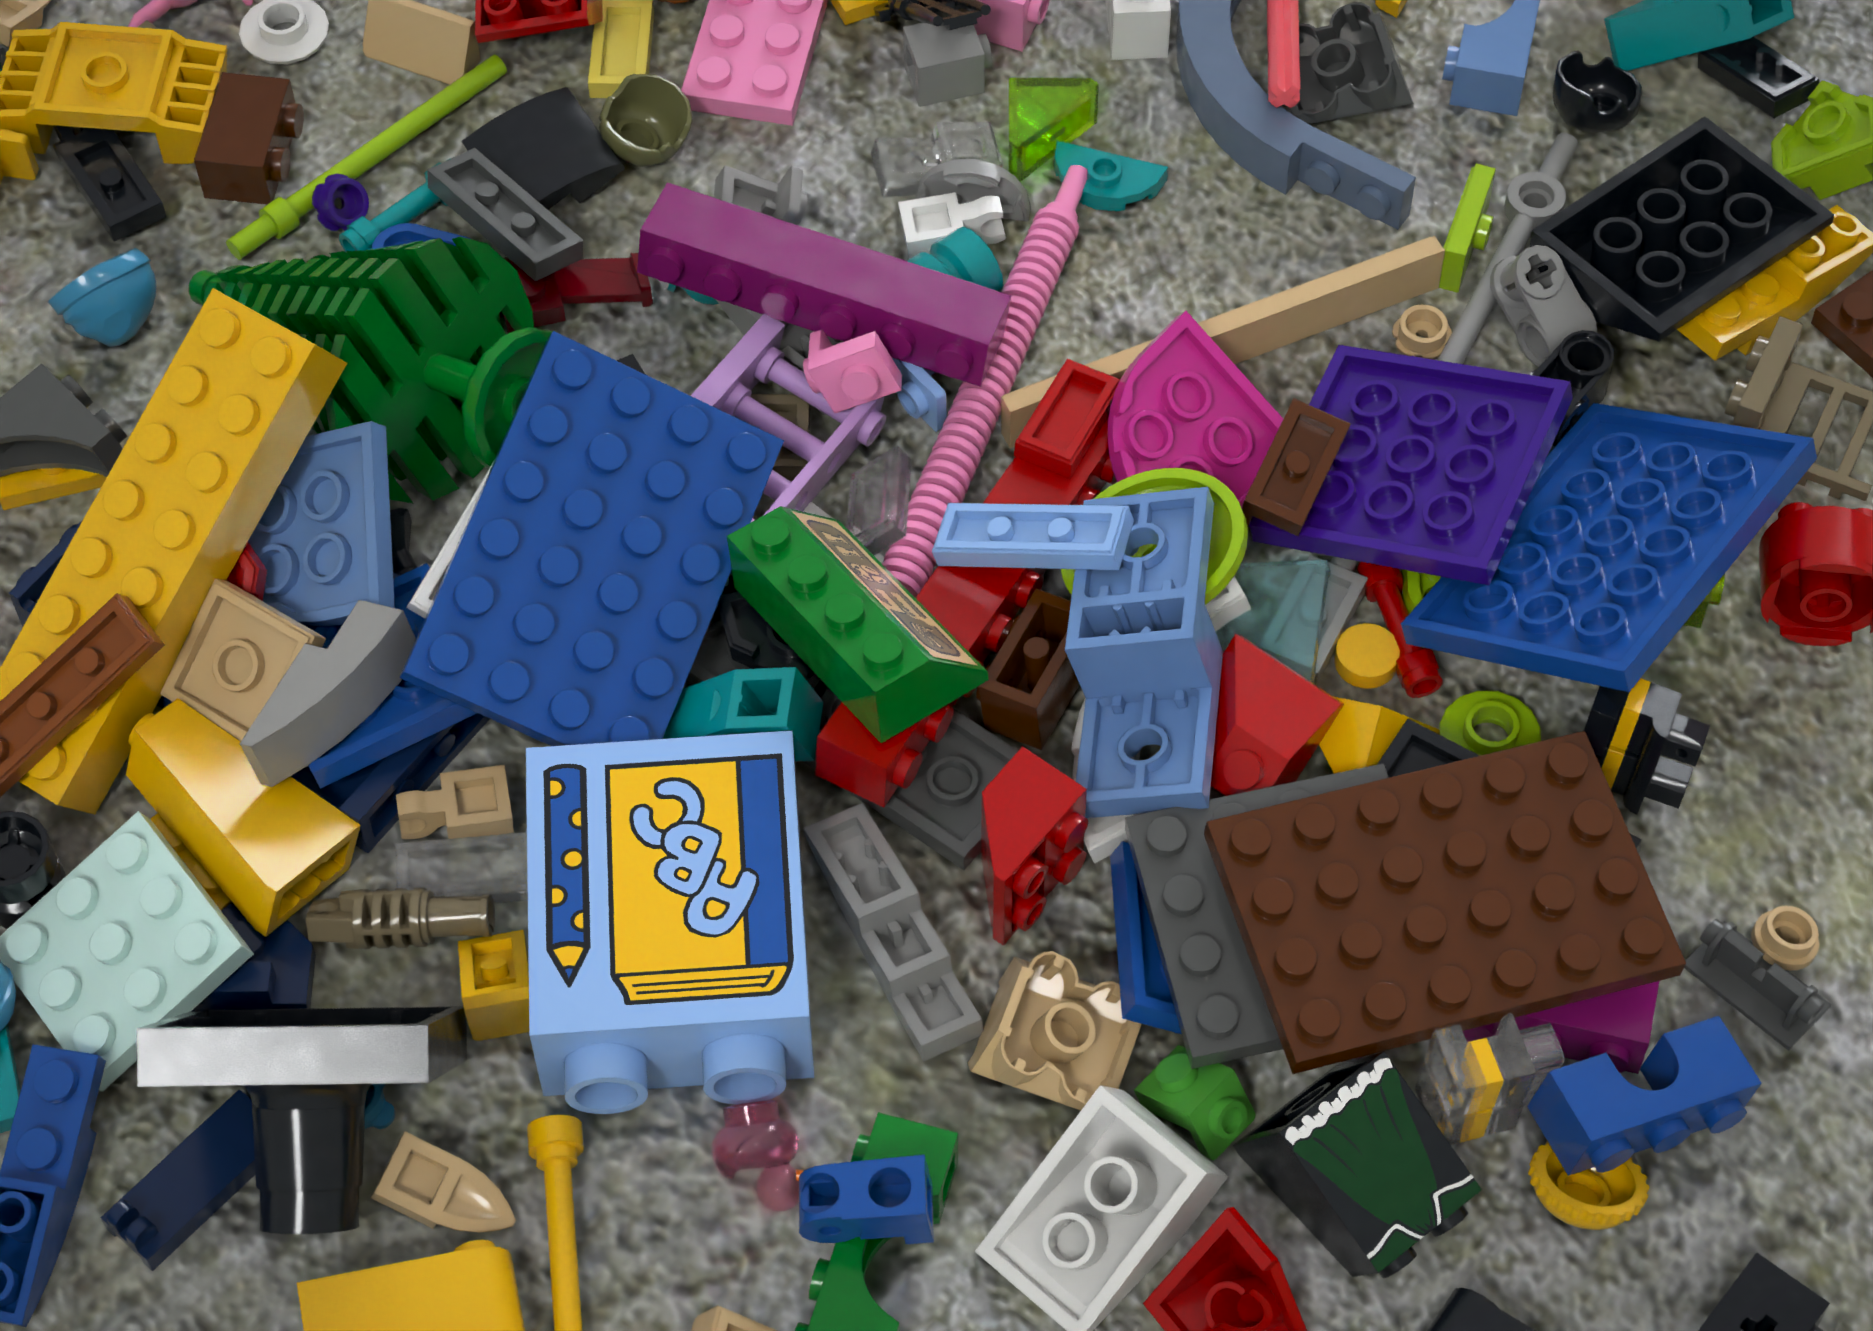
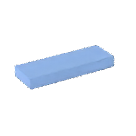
M948 503L932 554L938 566L1119 570L1134 519L1129 506Z

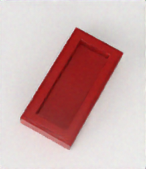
M1067 359L1015 441L1014 457L1070 479L1109 416L1114 392L1120 379Z

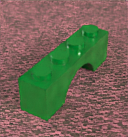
M878 1112L871 1135L860 1134L858 1136L851 1162L925 1154L933 1187V1224H939L958 1165V1133ZM855 1237L845 1242L835 1243L830 1260L819 1258L809 1289V1299L817 1302L810 1323L799 1322L795 1331H900L899 1322L887 1314L875 1302L865 1283L866 1272L871 1260L877 1251L891 1238L861 1240L860 1237Z

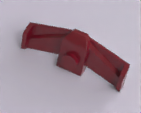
M630 253L629 258L581 259L536 282L508 257H504L517 270L533 310L534 328L566 321L563 304L641 302L643 307H649L653 304L648 276L637 273L638 253ZM501 311L499 317H503L507 333L515 331Z

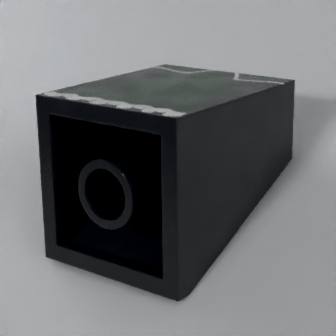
M1384 1051L1333 1067L1232 1145L1248 1166L1352 1277L1379 1273L1382 1278H1387L1404 1268L1417 1256L1412 1246L1429 1232L1434 1237H1437L1459 1224L1468 1215V1211L1463 1205L1482 1190Z

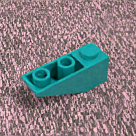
M1643 0L1604 18L1614 65L1629 71L1747 40L1793 19L1794 13L1791 0Z
M796 667L735 669L684 688L663 739L792 730L795 761H815L817 736L819 735L824 702Z

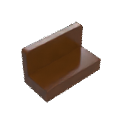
M1293 398L1243 502L1242 510L1248 529L1254 516L1299 536L1344 442L1351 423Z

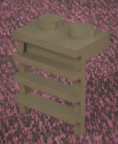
M1780 316L1770 338L1758 336L1745 368L1753 372L1749 383L1740 379L1737 380L1727 403L1725 414L1735 417L1732 425L1788 434L1808 388L1812 387L1828 393L1830 397L1811 437L1814 439L1818 457L1843 400L1866 407L1838 471H1833L1814 462L1797 483L1805 486L1807 480L1829 487L1828 495L1840 500L1842 493L1866 501L1872 485L1854 479L1850 475L1873 425V392L1792 362L1803 324Z

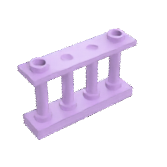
M763 314L691 396L784 440L782 446L808 461L792 482L772 470L763 494L775 500L765 514L780 506L804 511L860 443L868 447L877 438L887 417L880 412L885 396L834 413L822 393L816 394L811 390L804 372L784 360L785 353L779 350L785 324ZM759 381L764 384L773 381L841 424L824 443L751 398V390Z

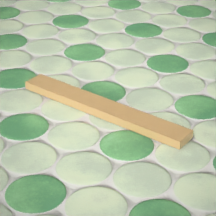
M1435 236L1428 237L1198 322V324L1234 364H1238L1438 289L1445 250ZM1153 340L1085 364V366L1121 379L1128 366ZM1057 375L1001 396V434L1010 449L1015 447V441Z

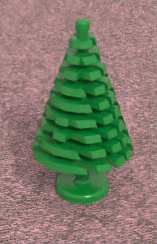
M461 236L452 239L456 246L443 242L441 238L425 242L416 241L369 250L329 253L331 257L317 255L313 256L306 263L303 258L293 259L288 263L284 259L276 260L271 264L269 262L262 263L254 267L244 265L230 266L216 273L203 270L197 272L192 277L188 289L192 301L203 306L212 288L347 362L345 369L315 420L312 429L318 434L369 421L386 426L389 500L412 504L414 503L396 479L400 481L408 479L418 492L434 501L460 489L439 460L443 461L448 456L457 470L473 479L484 467L490 468L546 341L552 333L549 330L534 328L533 310L517 270L488 243ZM501 311L515 331L506 334L500 325L499 313Z

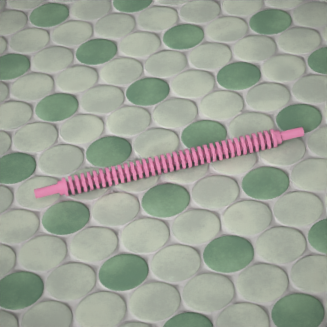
M1070 166L1054 202L1048 203L1046 207L1039 209L1035 214L1033 223L1028 230L1013 268L1005 282L1004 289L1001 291L1011 295L1003 340L981 387L964 381L961 382L958 393L949 409L948 416L945 418L943 427L927 459V464L922 470V475L911 495V500L907 504L905 513L900 520V525L897 527L895 536L889 545V550L885 554L884 562L882 563L884 567L915 598L931 577L933 568L937 564L932 554V549L948 503H963L965 494L970 487V482L973 480L981 457L995 429L996 422L1001 415V396L1011 391L1016 375L1020 371L1021 364L1026 357V352L1029 350L1036 329L1053 294L1055 285L1060 278V273L1063 271L1065 262L1078 236L1079 224L1077 222L1076 208L1088 179L1087 169L1083 166Z

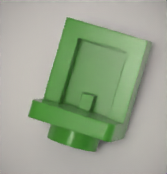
M1180 1045L1164 1058L1134 1089L1140 1104L1151 1113L1189 1130L1200 1153L1211 1160L1217 1159L1255 1119V1111L1234 1069L1221 1063L1191 1069L1186 1048Z

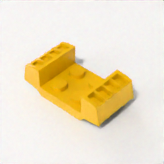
M59 22L52 29L13 30L12 40L5 55L6 59L2 71H0V129H8L27 135L35 154H46L54 128L53 125L155 133L164 163L192 164L194 163L222 72L227 73V45L186 39L174 30Z

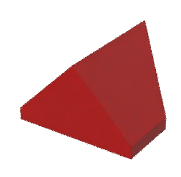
M1234 1207L1224 1210L1143 1302V1305L1165 1331H1307L1279 1260Z

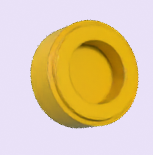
M1370 623L1357 624L1349 627L1340 635L1335 651V668L1343 680L1355 687L1364 689L1377 688L1385 685L1394 677L1396 673V660L1400 656V650L1394 635L1384 627Z

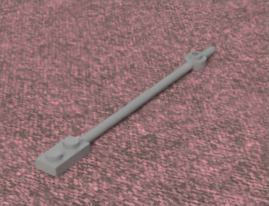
M1568 133L1558 134L1539 171L1520 174L1510 182L1504 210L1511 223L1440 354L1439 361L1464 363L1496 302L1490 288V275L1494 266L1505 258L1518 256L1528 242L1532 230L1564 209L1566 191L1560 179L1578 147V141L1573 135ZM1310 555L1260 647L1316 686L1336 650L1340 635L1347 629L1366 591L1368 577L1353 572L1358 563L1355 560L1332 557L1331 561L1328 562Z

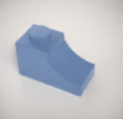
M1515 0L1503 15L1491 22L1477 26L1464 24L1460 47L1449 45L1442 80L1453 81L1449 105L1512 116L1518 115L1540 0Z

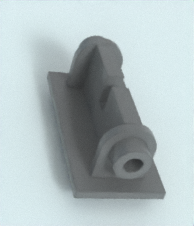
M1718 919L1713 920L1700 936V940L1703 943L1685 960L1686 965L1684 968L1788 1051L1831 1007L1828 1001L1817 994L1818 989L1815 986L1811 985L1808 987L1788 970H1784L1776 963L1771 965L1762 959L1764 954L1754 947L1750 940L1737 931V926L1733 922L1727 923L1724 921L1722 923Z

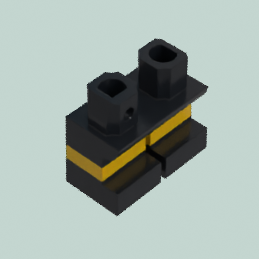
M1640 678L1630 692L1599 686L1583 730L1586 732L1611 792L1623 795L1625 807L1636 815L1639 812L1644 797L1679 809L1693 767L1660 755L1696 767L1710 728L1709 724L1676 713L1682 697L1681 693Z

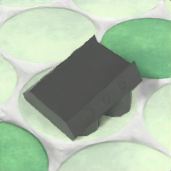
M1352 2L1342 6L1334 12L1328 26L1315 28L1310 24H1299L1301 89L1299 90L1300 101L1296 106L1289 108L1292 115L1308 124L1414 104L1384 18L1380 13L1374 14L1370 6L1362 2Z

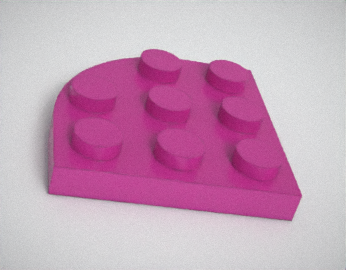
M1185 311L1175 317L1133 360L1118 383L1110 406L1108 419V447L1112 469L1117 482L1132 475L1154 469L1185 468L1200 471L1224 483L1234 493L1242 508L1246 495L1283 418L1192 316Z

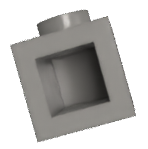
M927 23L903 27L904 67L919 107L985 93V69L992 68L993 65L991 47L986 34L977 35L974 25L953 30L947 29L946 25L934 26Z

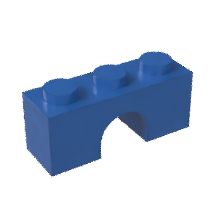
M1720 1016L1664 1033L1640 1068L1652 1090L1634 1086L1623 1078L1607 1052L1548 1072L1527 1107L1568 1176L1593 1167L1600 1173L1610 1171L1626 1162L1636 1152L1651 1147L1655 1153L1665 1152L1682 1143L1692 1133L1706 1128L1713 1134L1720 1133L1733 1127L1746 1116L1747 1111L1744 1107L1762 1083Z

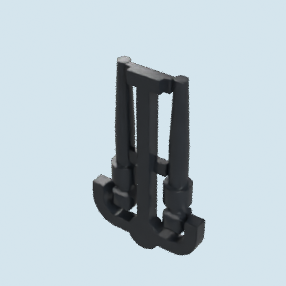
M888 0L887 3L874 7L875 19L880 23L890 21L891 15H896L909 21L917 20L934 26L946 25V28L949 30L977 24V18L982 17V15H988L991 11L990 6L980 0ZM961 8H962V9L967 10V11H969V12L963 13V12H961V11H958L957 9H961Z

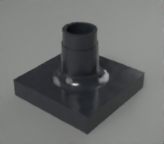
M463 1006L194 1010L137 1028V1087L244 1086L252 1101L256 1188L260 1192V1231L276 1234L332 1233L358 1228L359 1186L363 1184L365 1100L367 1091L372 1084L430 1083L467 1061V1019Z

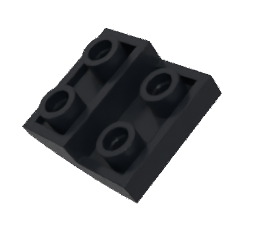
M568 87L545 93L506 111L461 141L467 151L473 148L480 151L547 210L568 194H571L580 204L625 169L617 155L602 139L600 131Z

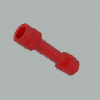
M1361 562L1357 567L1358 574L1368 577L1365 596L1368 601L1377 602L1386 627L1394 635L1400 650V656L1396 660V673L1402 688L1405 689L1406 694L1411 698H1421L1434 693L1442 686L1443 680L1433 650L1406 644L1401 623L1409 613L1401 596L1403 577L1400 569Z

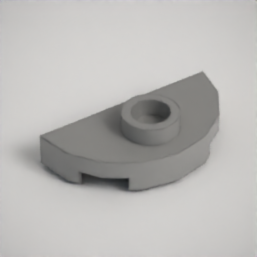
M955 159L932 167L920 179L915 199L956 192L958 204H963L984 196H999L1003 210V218L1001 219L1027 222L1029 220L1031 206L1027 190L1015 175L997 164L977 159Z

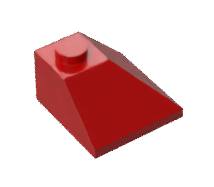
M1235 634L1225 649L1222 658L1211 786L1225 796L1296 782L1344 704L1240 634Z

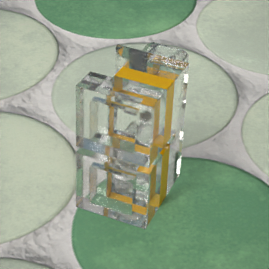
M1512 1012L1500 1020L1496 1034L1492 1037L1467 1042L1460 1024L1436 1029L1433 1031L1415 1091L1420 1103L1449 1144L1454 1145L1516 1128L1523 1107L1528 1106L1548 1072L1562 1067L1565 1060L1564 1053L1550 1023L1519 1030Z

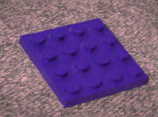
M1338 345L1309 405L1351 423L1348 433L1299 536L1253 516L1249 525L1253 541L1490 585L1573 399L1570 381Z

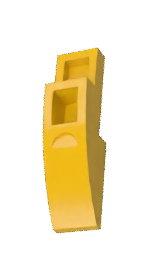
M1836 205L1828 209L1835 214L1831 225L1677 330L1714 361L1735 349H1738L1746 356L1751 353L1759 335L1770 338L1780 316L1797 321L1848 278L1873 253V233L1862 225L1855 216Z

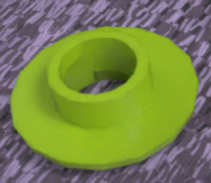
M1475 691L1460 696L1446 708L1439 723L1441 736L1480 756L1541 741V728L1532 710L1519 699L1499 691ZM1493 723L1502 727L1508 737L1500 741H1488L1478 736L1473 728L1478 724Z

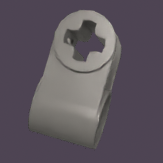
M1535 245L1524 249L1518 256H1511L1501 260L1494 266L1490 275L1492 294L1511 324L1521 350L1534 365L1539 367L1562 343L1564 338L1571 333L1582 330L1597 333L1596 320L1592 311L1580 297L1564 267L1562 259L1551 248ZM1547 265L1548 270L1540 273L1538 268ZM1525 274L1528 275L1529 282L1527 281ZM1515 283L1517 288L1510 291L1507 290L1508 285Z

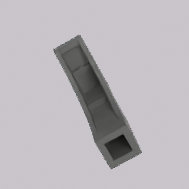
M41 363L0 397V477L16 472L46 468L79 469L107 477L123 449L119 443L127 438V435L104 409H101L95 415L87 409L93 402L70 375L59 381Z

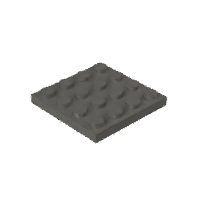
M1384 763L1210 799L1209 808L1205 809L1172 807L1125 817L1127 839L1191 1069L1283 1049L1204 837L1206 822L1389 778Z

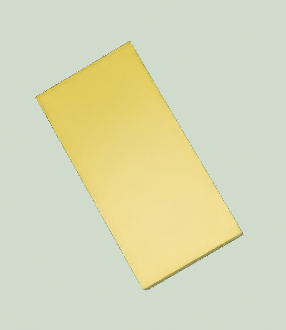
M602 0L603 21L594 24L588 76L590 98H608L618 89L627 76L632 74H649L654 24L653 0Z

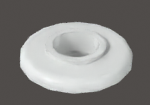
M263 0L250 8L243 17L239 36L244 49L255 59L269 64L288 65L305 60L320 49L327 39L329 21L325 11L313 0ZM284 22L295 24L285 30L272 29L277 24Z

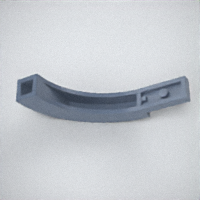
M1179 0L1176 48L1182 85L1191 107L1215 142L1237 164L1260 181L1285 195L1298 180L1320 194L1329 195L1359 210L1370 219L1379 220L1399 230L1410 215L1416 177L1309 125L1281 106L1276 108L1268 101V94L1254 80L1241 60L1234 42L1231 22L1241 0Z

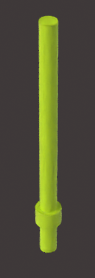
M495 54L490 56L288 198L277 197L259 210L260 217L226 240L229 251L235 258L241 260L272 237L281 239L300 225L299 218L314 209L312 205L313 191L318 184L325 183L327 176L343 174L348 178L357 179L507 73V68L502 59Z

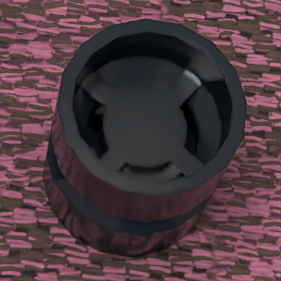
M13 811L0 813V926L8 929L66 877L60 860L55 854L50 837L39 820L24 812Z

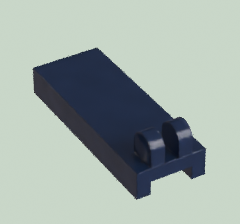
M239 1089L100 1217L105 1228L114 1237L118 1236L140 1256L143 1263L151 1271H154L255 1176L251 1099Z

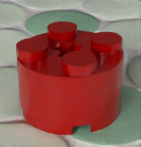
M1794 502L1785 505L1778 512V520L1767 528L1759 544L1761 613L1765 621L1768 623L1770 618L1779 625L1780 635L1788 640L1811 646H1836L1852 642V632L1869 625L1870 633H1872L1873 510L1868 508L1850 509L1839 506L1813 507L1804 502Z

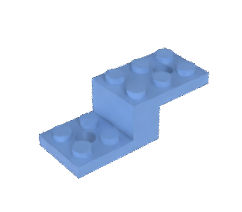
M1200 487L1084 500L1083 505L1129 506L1134 519L1119 570L1075 569L1065 652L1086 698L1076 782L1087 789L1085 818L1143 814L1172 807L1209 808L1223 658L1222 647L1204 603L1214 502L1209 488ZM1147 544L1157 545L1146 556L1131 557L1138 551L1140 546ZM1144 746H1161L1160 750L1149 759H1131Z

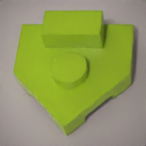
M1822 80L1808 96L1811 104L1792 126L1786 123L1771 142L1772 167L1800 189L1810 186L1819 200L1873 181V97L1864 94L1858 97L1843 92L1838 85Z

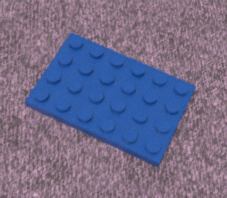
M553 331L542 350L399 678L550 746L663 739L732 570L727 536L751 523L784 440Z
M1593 403L1548 454L1490 585L1441 577L1401 623L1406 644L1630 692L1815 462L1817 454L1814 439Z

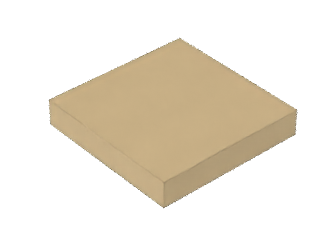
M215 579L160 694L172 702L177 698L241 742L304 644L323 647L326 638L229 581Z

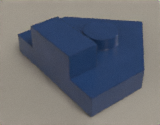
M232 902L221 910L254 955L192 1011L203 1009L310 1008L316 959L313 944L288 920L265 937L252 927Z

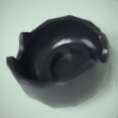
M1578 50L1558 60L1553 85V102L1566 124L1586 132H1609L1625 127L1638 115L1642 97V86L1632 73L1616 67L1610 57H1605L1598 64L1587 65L1583 61L1582 53Z

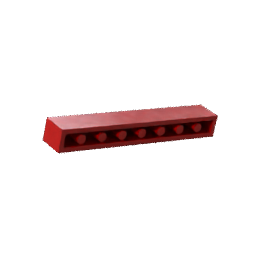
M1109 416L1070 479L1015 457L983 503L1083 505L1084 500L1095 498L1101 493L1100 491L1106 482L1112 485L1117 482L1112 469L1108 447ZM938 566L918 593L916 599L984 667L983 662L991 651L998 654L1014 622L1013 618L1020 608H1025L1036 588L1041 590L1044 580L1043 575L1047 569ZM976 688L964 694L963 696L969 698ZM958 699L883 743H880L841 702L817 736L815 775L884 808L898 787L907 789L911 785L920 768L922 752L929 741L938 743L943 738L953 717V706Z

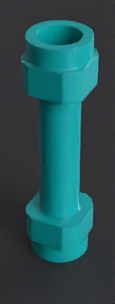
M427 171L424 173L426 179L424 184L371 221L361 216L349 224L347 230L339 235V241L344 251L372 249L375 238L385 229L394 225L411 222L439 201L448 206L428 188Z

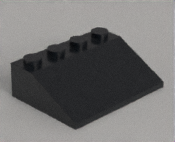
M1704 116L1533 229L1530 247L1535 245L1547 246L1560 256L1568 275L1580 297L1592 311L1596 322L1660 342L1831 225L1835 214ZM1543 265L1539 267L1540 273L1548 270V266Z

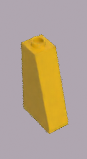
M177 698L156 714H146L132 729L128 740L131 749L126 776L252 927L263 936H268L349 870L361 825L291 776L273 787L262 785L240 746V741Z

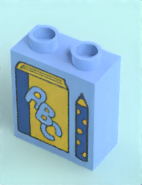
M792 730L526 748L529 1036L543 1096L565 1095L567 1104L576 1110L592 1114H615L626 1112L642 1105L648 1098V1089L703 1085L705 1094L715 1101L726 1104L747 1105L765 1102L779 1096L786 1088V1080L814 1078L799 810Z

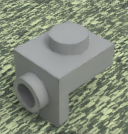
M724 166L715 179L714 198L789 223L799 225L807 206V194L801 192L803 170L793 166L789 168L779 183L728 166Z

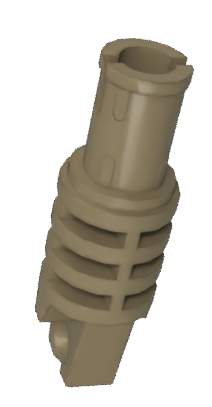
M424 887L414 888L413 890L395 888L394 891H389L388 889H377L376 891L358 889L342 891L339 898L313 901L306 914L305 922L309 941L346 943V948L370 949L372 946H376L379 949L389 948L390 946L408 948L409 945L427 947L428 944L434 943L436 937H492V932L495 929V905L492 894L435 897L433 891H427Z

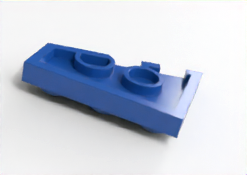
M1122 841L1110 855L1122 1019L1182 1034L1128 842Z

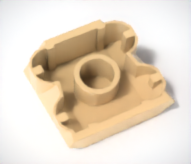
M1054 951L1042 952L1030 962L1014 957L998 982L999 988L984 1024V1030L979 1037L972 1057L968 1061L970 1072L1078 1110L1083 1109L1100 1085L1119 1089L1142 1025L1141 1023L1122 1019L1120 984L1114 981H1106L1095 985L1080 980L1077 969L1071 960Z

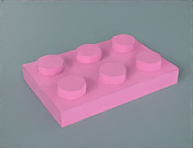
M709 0L681 89L690 100L691 111L793 126L829 0Z

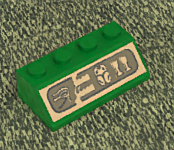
M780 506L727 536L735 589L880 743L885 742L989 680L988 671L839 520Z

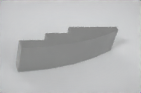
M860 803L804 827L805 837L838 906L876 979L923 1062L980 1037L984 1030L982 1018L953 973L951 956L922 911L917 888L865 805Z

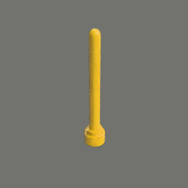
M548 1115L537 1118L527 1125L529 1156L536 1160V1167L544 1171L554 1331H583L571 1171L578 1164L577 1157L584 1151L582 1122L580 1119L570 1115Z

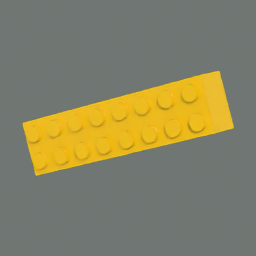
M212 288L1 665L0 701L116 593L127 596L165 646L19 780L20 783L57 806L96 814L130 753L131 746L128 740L132 729L143 716L153 712L160 700L162 688L214 580H227L345 369L347 362Z

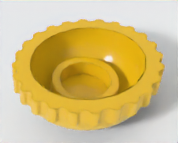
M1547 1141L1545 1145L1538 1147L1529 1163L1528 1175L1531 1176L1530 1184L1534 1187L1535 1193L1542 1205L1559 1220L1578 1228L1603 1230L1618 1226L1625 1221H1630L1633 1215L1637 1216L1648 1198L1647 1192L1650 1187L1646 1184L1647 1176L1641 1173V1167L1633 1163L1631 1157L1620 1166L1607 1172H1597L1596 1168L1593 1167L1568 1176Z

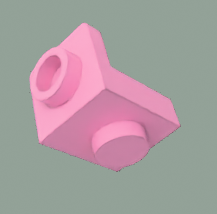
M822 329L810 333L808 358H805L803 361L804 374L811 390L816 394L821 392L834 413L902 390V374L876 331L836 345L831 344Z

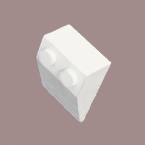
M1100 1085L975 1252L1066 1331H1093L1188 1231L1229 1176L1126 1091Z

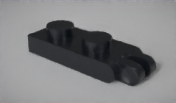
M53 125L60 140L53 144L58 159L114 242L167 217L161 199L114 130L79 127L81 132L74 134L69 126Z

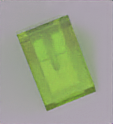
M1009 78L1008 172L1015 175L1021 182L1055 156L1057 141L1071 143L1096 124L1099 84L1092 78Z

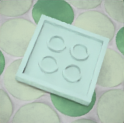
M139 811L0 935L1 962L10 968L15 983L61 1047L65 1050L99 1055L106 1060L99 1088L102 1092L137 1061V1028L191 1012L254 955L156 825Z

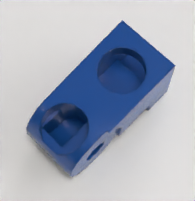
M925 1154L824 1164L804 1170L799 1175V1234L805 1239L819 1243H839L854 1239L855 1237H860L861 1240L904 1237L905 1244L934 1243L933 1187Z

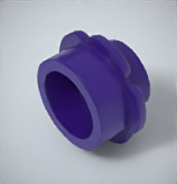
M332 174L326 177L324 184H318L315 187L312 195V205L317 209V219L322 226L331 231H337L339 228L346 231L349 224L361 216H366L369 208V198L365 188L358 181L348 178L343 174ZM336 198L341 200L342 207L340 209L335 206Z

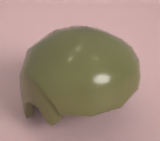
M632 74L624 78L618 89L606 99L599 116L601 121L599 130L602 139L618 158L639 167L665 163L681 148L690 131L693 121L690 100L675 83L656 74Z

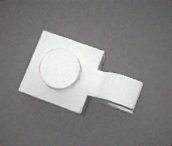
M956 192L898 202L909 259L921 252L930 254L929 251L932 244L960 227L971 229L986 244H996L1006 239L1001 219L1003 218V210L999 196H984L969 203L958 204Z

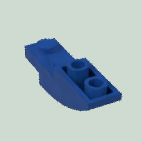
M32 1045L0 1170V1323L27 1327L42 1297L66 1238L97 1135L95 1131L90 1129V1124L106 1060L99 1055Z

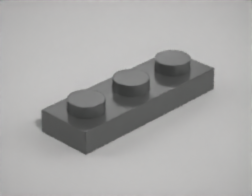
M476 148L427 170L428 188L535 282L583 259V239Z

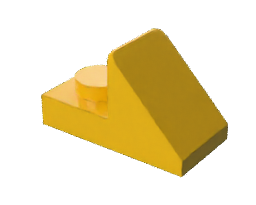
M524 929L495 934L492 937H478L458 941L461 995L472 1039L482 1041L529 1032V963Z

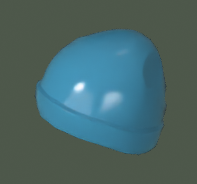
M137 248L131 249L92 267L59 290L47 302L57 315H63L65 323L71 325L79 335L96 340L109 347L120 346L137 334L153 308L156 296V279L149 263L151 260Z

